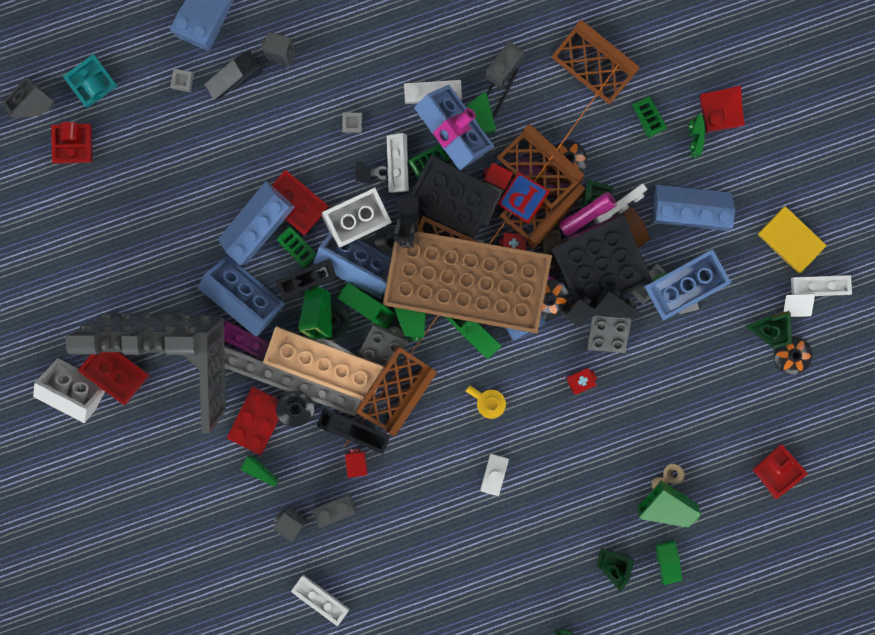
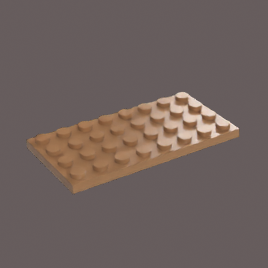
M419 232V244H414V248H402L394 242L383 305L538 334L552 255Z

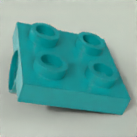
M94 54L63 76L87 109L118 87Z

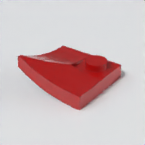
M741 85L699 95L706 133L743 127L745 125Z
M779 444L752 469L774 499L782 496L808 475L805 469L782 444Z

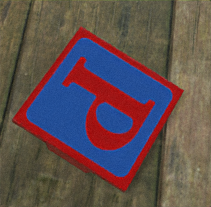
M518 172L498 202V205L529 224L544 204V200L550 191Z

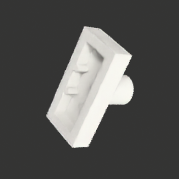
M490 453L480 488L481 492L499 496L509 458Z

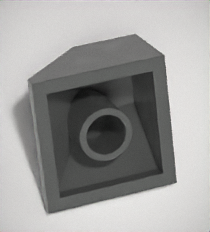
M26 76L4 100L2 106L12 118L42 116L50 111L54 101Z

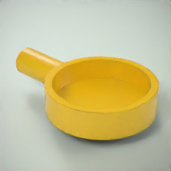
M471 385L466 389L467 393L478 399L477 408L484 417L493 419L503 414L506 408V401L500 392L486 390L481 393Z

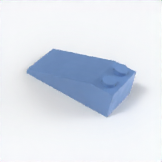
M185 0L170 30L176 37L210 52L234 0Z
M712 249L644 286L664 321L731 284V281Z

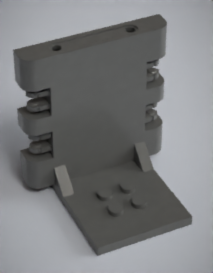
M106 312L65 335L68 354L123 352L124 355H141L144 352L185 356L199 370L201 433H210L226 412L224 317H220V314H193L192 316L190 314H179L178 317H171L170 313H155L152 316L149 313L139 314V316H132V313Z

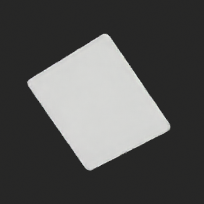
M786 295L784 312L790 311L791 317L811 316L815 295Z

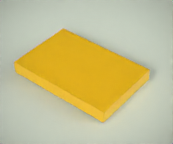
M786 206L757 234L798 274L827 246Z

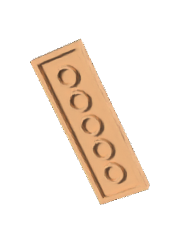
M278 326L275 327L263 361L264 364L361 400L384 367L378 363Z

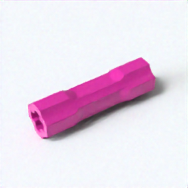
M606 192L585 208L559 223L560 228L567 237L571 236L592 220L616 207V201L609 192Z

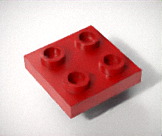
M62 122L60 125H51L52 163H93L91 124Z

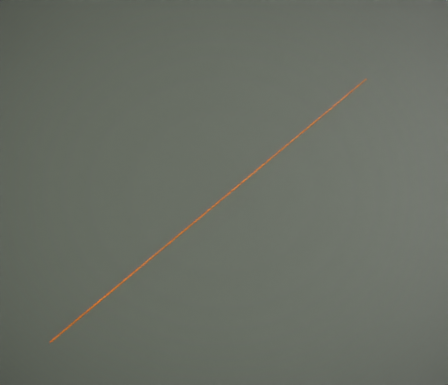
M617 65V66L615 67V69L612 71V73L610 74V76H611V75L613 74V72L616 70V68L618 67V65ZM609 76V77L607 78V80L604 82V84L602 85V87H603V86L605 85V83L608 81V79L610 78V76ZM594 97V98L592 99V101L589 103V105L587 106V108H588V107L590 106V104L593 102V100L595 99V97ZM576 122V123L574 124V126L571 128V130H570L569 133L566 135V137L564 138V140H565V139L567 138V136L570 134V132H571L572 129L575 127V125L577 124V122ZM505 221V222L503 223V225L500 227V229L498 230V232H499V231L501 230V228L504 226V224L506 223V221Z

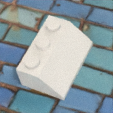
M375 188L321 213L329 232L339 248L392 223Z
M57 358L35 382L33 397L85 423L96 410L105 391L77 371L78 368Z

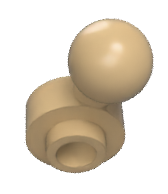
M668 465L664 469V477H656L652 480V488L654 489L661 480L666 484H679L684 479V470L679 465ZM674 471L678 473L676 478L672 475Z

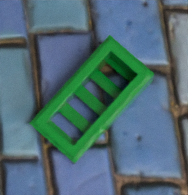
M650 96L632 104L648 139L668 129ZM648 104L649 107L643 110L639 109L640 106ZM651 110V114L643 116V113ZM654 117V121L647 123L646 120ZM654 124L658 125V127L654 129L650 128V126Z
M441 144L408 160V164L417 179H419L426 166L422 159L426 158L428 161L431 154L438 157L435 153L437 150H439L443 157V161H450ZM417 162H420L423 170L420 171L416 164Z
M291 227L276 239L303 268L316 257L313 249ZM292 234L294 237L285 243L284 241ZM298 240L299 243L291 249L290 246ZM304 246L305 248L296 255L295 252ZM309 251L311 254L302 261L300 258Z
M247 456L241 471L273 487L279 484L280 480L254 456Z

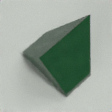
M587 180L583 185L586 190L582 198V209L606 192L613 196V186Z
M790 311L771 315L745 326L773 349L792 344Z
M601 548L596 567L600 568L621 592L630 580L634 559L629 554Z

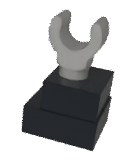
M356 162V184L371 183V177L386 180V176L379 175V172L386 170V167L380 166L377 169H371V166H364L363 162Z

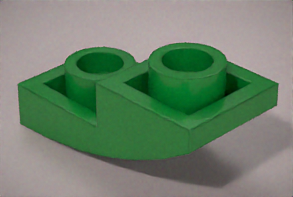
M698 114L694 119L691 118L687 128L690 130L688 136L695 138L692 139L689 150H691L690 156L698 158L702 154L705 140V126L701 114Z
M672 540L656 544L657 562L660 564V575L663 585L682 581L676 542Z

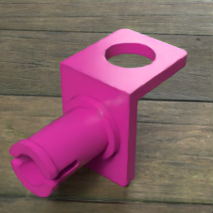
M470 108L465 109L462 114H457L445 120L433 132L443 148L447 147L458 136L471 130L469 123L476 117L474 111ZM442 130H446L448 132V140H444L442 138Z

